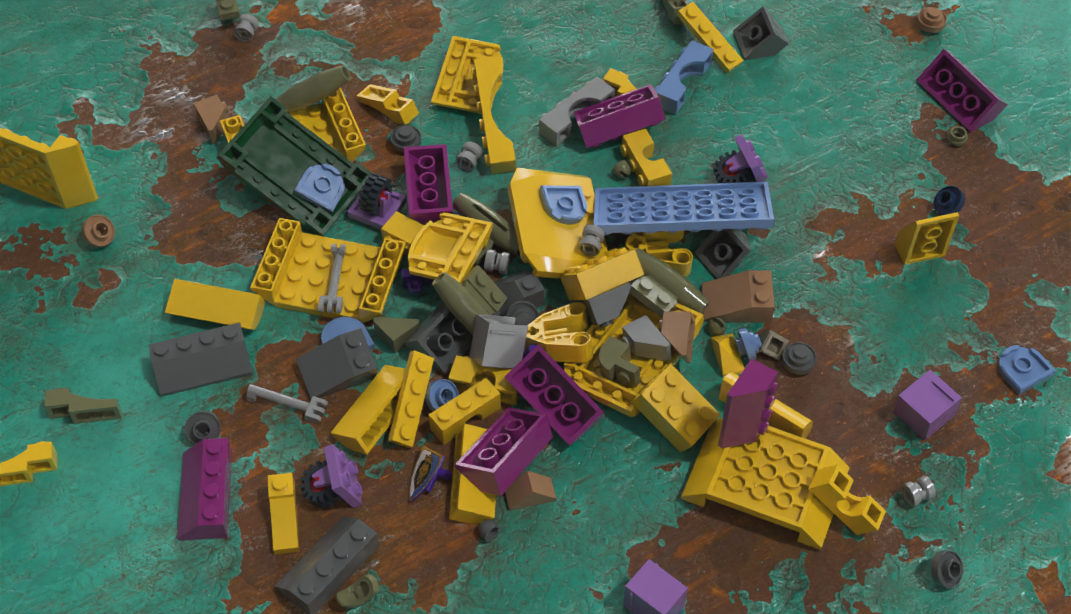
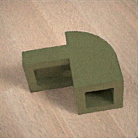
M216 0L220 21L240 17L236 0Z
M610 336L599 352L601 375L612 382L618 379L621 383L629 384L636 388L641 382L640 367L630 363V345Z

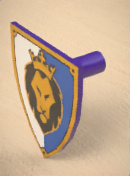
M424 445L417 458L410 479L409 502L414 501L425 490L431 492L438 477L447 481L452 477V472L440 467L445 456Z

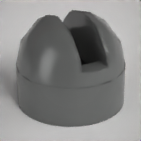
M484 520L479 525V534L484 540L490 542L499 534L500 526L492 520Z

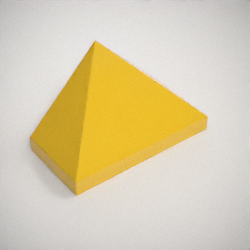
M733 333L711 337V343L722 377H725L730 372L736 375L741 374L745 368Z

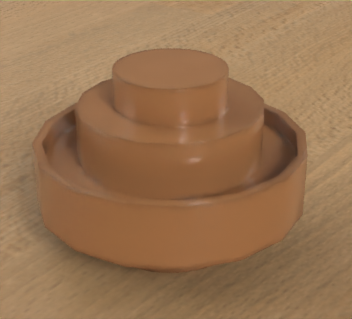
M934 7L922 9L917 18L918 26L930 33L942 31L947 22L946 14Z
M103 215L91 216L82 224V236L90 246L103 247L114 238V226Z

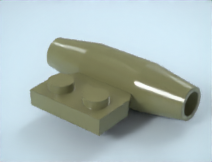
M344 65L319 72L292 86L276 100L288 108L287 113L305 109L332 95L351 80L350 73Z
M460 193L455 198L453 207L461 216L493 223L487 246L480 252L474 263L475 266L485 259L488 249L492 250L494 244L517 257L520 256L515 228L486 204L465 193Z
M639 248L636 249L644 275L631 284L629 291L631 295L662 318L663 312L672 311L677 303L701 314L703 313L710 301L692 282L663 260Z
M479 265L469 272L463 280V285L447 272L440 274L432 283L446 307L472 335L477 314H495L507 300V296Z

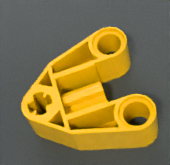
M684 230L675 233L656 231L652 234L634 232L627 238L626 250H636L639 248L663 260L684 277H687L691 272L692 253L682 248L668 249V243H676L683 239Z
M574 302L540 315L527 325L526 351H529L531 345L537 346L539 344L556 362L585 363L593 358L591 337L587 332H583L589 327L585 304Z

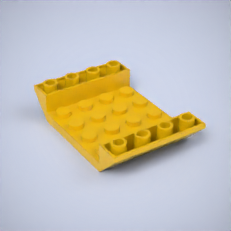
M341 88L332 95L322 99L320 104L288 113L351 162L366 148L365 141ZM240 115L220 120L228 143L244 126Z
M0 128V183L65 209L94 202L98 199L80 143L77 140L59 135L49 147L47 144L35 142L27 136H20L8 129Z
M279 218L250 288L253 292L261 295L263 299L278 308L334 319L352 317L365 323L374 317L382 315L406 247V242L384 238L382 247L370 246L303 233L299 221ZM332 244H337V248H340L341 244L346 245L337 297L343 298L342 313H336V305H334L332 313H327V305L324 307V312H318L320 296H328L334 256L331 253Z
M723 418L716 419L708 430L681 499L704 507L706 500L709 499L800 532L797 542L821 550L834 513L808 488L818 469L838 464L848 474L850 467L830 447L771 426L768 427L764 435L760 434L755 442L720 448L718 447Z

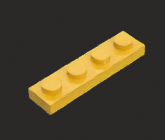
M691 2L677 12L676 15L702 45L714 49L713 58L726 74L743 63L744 60L694 2Z
M415 350L410 351L388 441L407 448L413 447L434 361L433 357Z

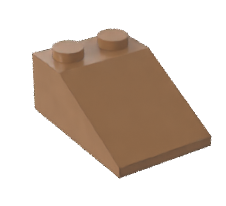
M748 270L702 283V294L710 301L703 311L704 322H709L712 318L719 317L725 322L771 323L775 308L771 271Z

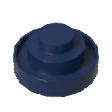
M946 186L936 194L933 201L934 209L941 216L961 211L965 204V194L956 186Z

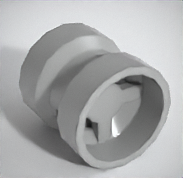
M242 14L234 30L235 37L243 42H250L259 24L257 18L250 14Z
M466 142L461 149V153L455 159L457 166L465 171H473L477 165V160L483 154V150L474 142Z
M587 225L583 229V238L580 240L578 248L585 255L596 256L600 253V243L604 240L605 233L598 226Z
M488 249L484 262V271L492 272L495 270L500 274L506 275L510 265L511 254L507 252L500 254L495 250Z
M927 476L918 478L914 483L907 482L901 487L902 495L911 507L920 504L922 500L928 501L936 496L935 487Z

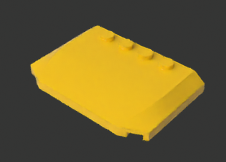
M516 168L507 190L520 257L524 263H529L534 269L532 271L534 276L561 279L560 275L567 273L565 269L574 265L586 264L585 260L597 256L599 258L605 256L604 252L608 251L605 237L600 243V253L596 256L585 255L578 248L579 242L583 238L584 227L594 225L595 194L591 178L582 175ZM540 186H581L587 203V211L583 219L576 224H563L552 219L544 209L539 193Z
M629 293L619 317L612 319V324L605 327L592 324L586 331L591 337L593 358L585 363L564 362V371L590 398L623 414L634 417L640 411L631 401L662 369L669 364L675 366L681 357L672 347L671 359L668 361L638 357L631 351L630 363L640 367L641 382L636 388L629 384H623L618 379L612 382L602 377L599 352L610 336L622 341V327L645 315L658 330L659 321L663 319ZM677 303L672 311L692 313L695 319V339L704 322V314Z

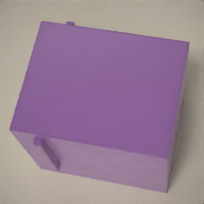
M929 370L899 394L894 413L923 440H926L956 415L962 397L934 372Z
M649 559L625 586L623 606L633 614H679L685 606L688 588L660 568L659 564H655Z

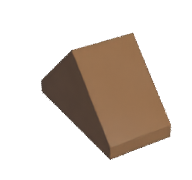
M526 471L519 476L505 491L509 511L557 501L551 478L530 471Z

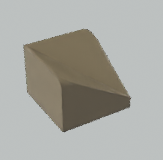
M764 329L760 336L762 347H759V352L779 361L789 340L771 330Z

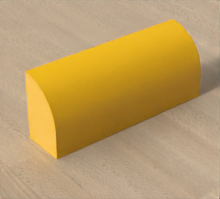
M174 279L165 313L224 325L240 323L241 328L254 330L260 322L266 301L259 294Z
M389 365L383 366L331 431V434L337 441L355 452L363 454L370 452L393 422L405 368Z
M730 372L722 379L719 400L725 404L727 394L739 378L738 375ZM775 399L771 407L773 412L768 420L769 426L806 439L811 432L813 421Z
M464 424L456 434L450 520L480 524L484 520L495 518L496 495L481 492L455 467L456 462L487 430L485 428Z

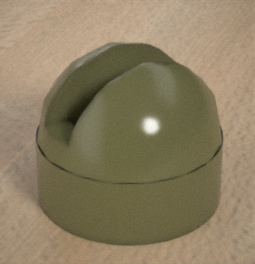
M622 160L613 167L612 171L618 178L624 179L627 175H630L631 168L626 160Z
M719 317L712 318L707 327L709 335L712 337L724 335L726 330L725 321Z

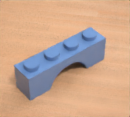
M691 41L687 47L683 48L680 58L673 62L671 71L665 73L661 85H657L655 88L663 110L674 115L678 113L685 102L687 89L681 81L693 75L703 76L712 63L714 49L695 41Z

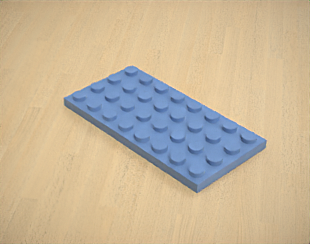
M768 182L595 189L594 225L602 228L605 235H610L611 233L632 234L634 232L652 234L656 231L675 233L682 230H689L690 232L701 230L722 231L723 229L740 231L746 228L764 230L774 227V215Z

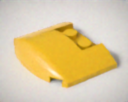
M452 36L431 104L478 113L476 102L480 101V97H475L474 85L477 84V80H473L471 68L475 67L474 59L499 56L502 76L503 57L499 52L501 51L500 45Z
M443 212L439 214L440 220L435 223L430 220L414 238L408 253L409 273L435 280L440 274L447 272L459 283L463 284V280L471 271L480 252L487 246L493 223Z

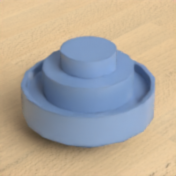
M746 327L738 329L739 338L735 339V343L740 356L746 355L748 361L757 359L756 353H759V347H762L759 335H754L752 331L748 332Z
M440 379L429 384L425 399L428 407L435 411L459 394L456 386L451 381Z

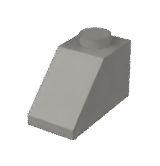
M646 315L622 327L623 337L621 340L630 345V350L635 356L664 361L671 359L670 343Z

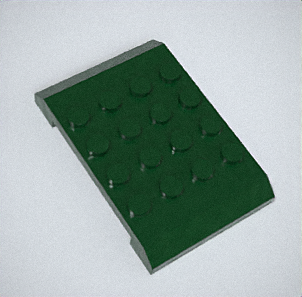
M270 96L218 154L217 159L227 171L292 220L299 221L301 227L310 234L324 236L360 193L362 186H365V180L372 173L357 161L354 164L289 115L287 113L288 108ZM328 164L335 167L341 173L345 188L332 214L293 193L304 172L311 166Z

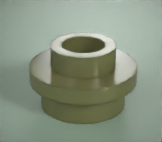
M955 126L948 131L946 138L952 145L962 146L967 142L968 134L963 127Z

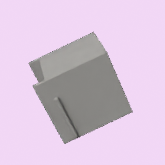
M477 314L470 357L481 366L514 368L523 358L528 326L515 325V317Z

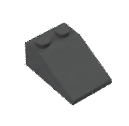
M362 328L338 335L296 358L310 399L313 396L321 398L371 381L377 375V367Z

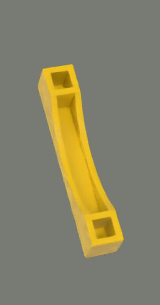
M499 56L474 59L475 67L471 68L473 80H477V84L474 85L475 97H480V101L476 102L478 114H482L483 119H479L481 132L485 131V136L482 137L483 149H488V154H484L486 167L491 168V174L513 172L516 170L513 142L498 129L491 113L494 97L502 85Z

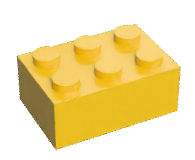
M626 247L614 248L604 252L605 256L599 258L597 256L585 260L586 264L574 265L565 269L567 273L560 275L569 301L590 299L644 275L636 250H626Z
M672 364L662 369L631 401L680 453L692 447L721 415Z

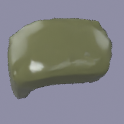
M371 574L361 576L351 586L336 594L337 602L341 606L348 608H357L366 604L379 592L378 581Z

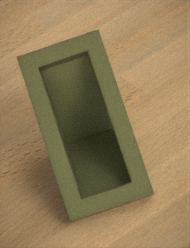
M373 318L375 334L394 353L406 346L404 342L420 326L419 319Z

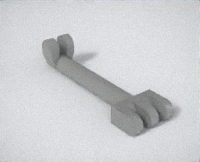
M337 244L331 245L334 262L328 296H320L318 312H324V307L327 305V313H332L333 307L336 305V313H342L343 298L337 297L343 258L346 252L345 244H341L340 248H337Z
M252 384L249 385L246 396L247 401L255 403L257 396L305 411L304 420L316 424L321 422L322 418L320 416H323L325 412L323 408H326L328 405V401L315 396L308 403Z

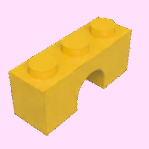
M646 128L623 135L620 150L623 157L628 159L631 171L636 173L639 185H671L672 172L663 158L655 161L648 160V158L653 157L654 142Z
M456 355L448 380L456 386L458 393H463L487 378L499 391L501 402L517 405L520 393L505 378L513 368L481 366L469 356L462 357Z
M487 378L483 379L430 413V430L443 445L456 438L457 432L471 417L478 415L483 420L501 408L499 391Z
M838 464L818 469L808 489L856 535L877 531L886 510L871 496L857 497L849 493L854 480Z

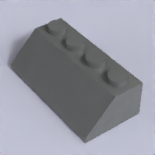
M442 301L404 344L410 351L415 350L433 357L432 368L445 375L452 368L456 355L463 356L471 347L473 335L470 334ZM498 311L492 315L499 316L501 312Z
M240 323L148 344L161 397L253 375Z
M343 516L274 586L275 589L306 614H316L380 547L377 532L360 519Z

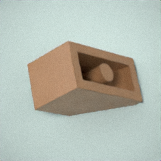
M214 95L194 103L197 118L212 145L217 143L223 132L220 120L227 119L226 113H229L225 101L221 102L218 95Z
M664 311L663 319L659 321V331L686 363H691L695 319L692 313Z

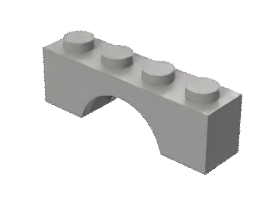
M599 77L588 81L577 92H573L565 101L558 103L549 113L542 115L539 119V134L557 147L571 136L572 122L570 119L575 116L574 112L614 98L615 89Z

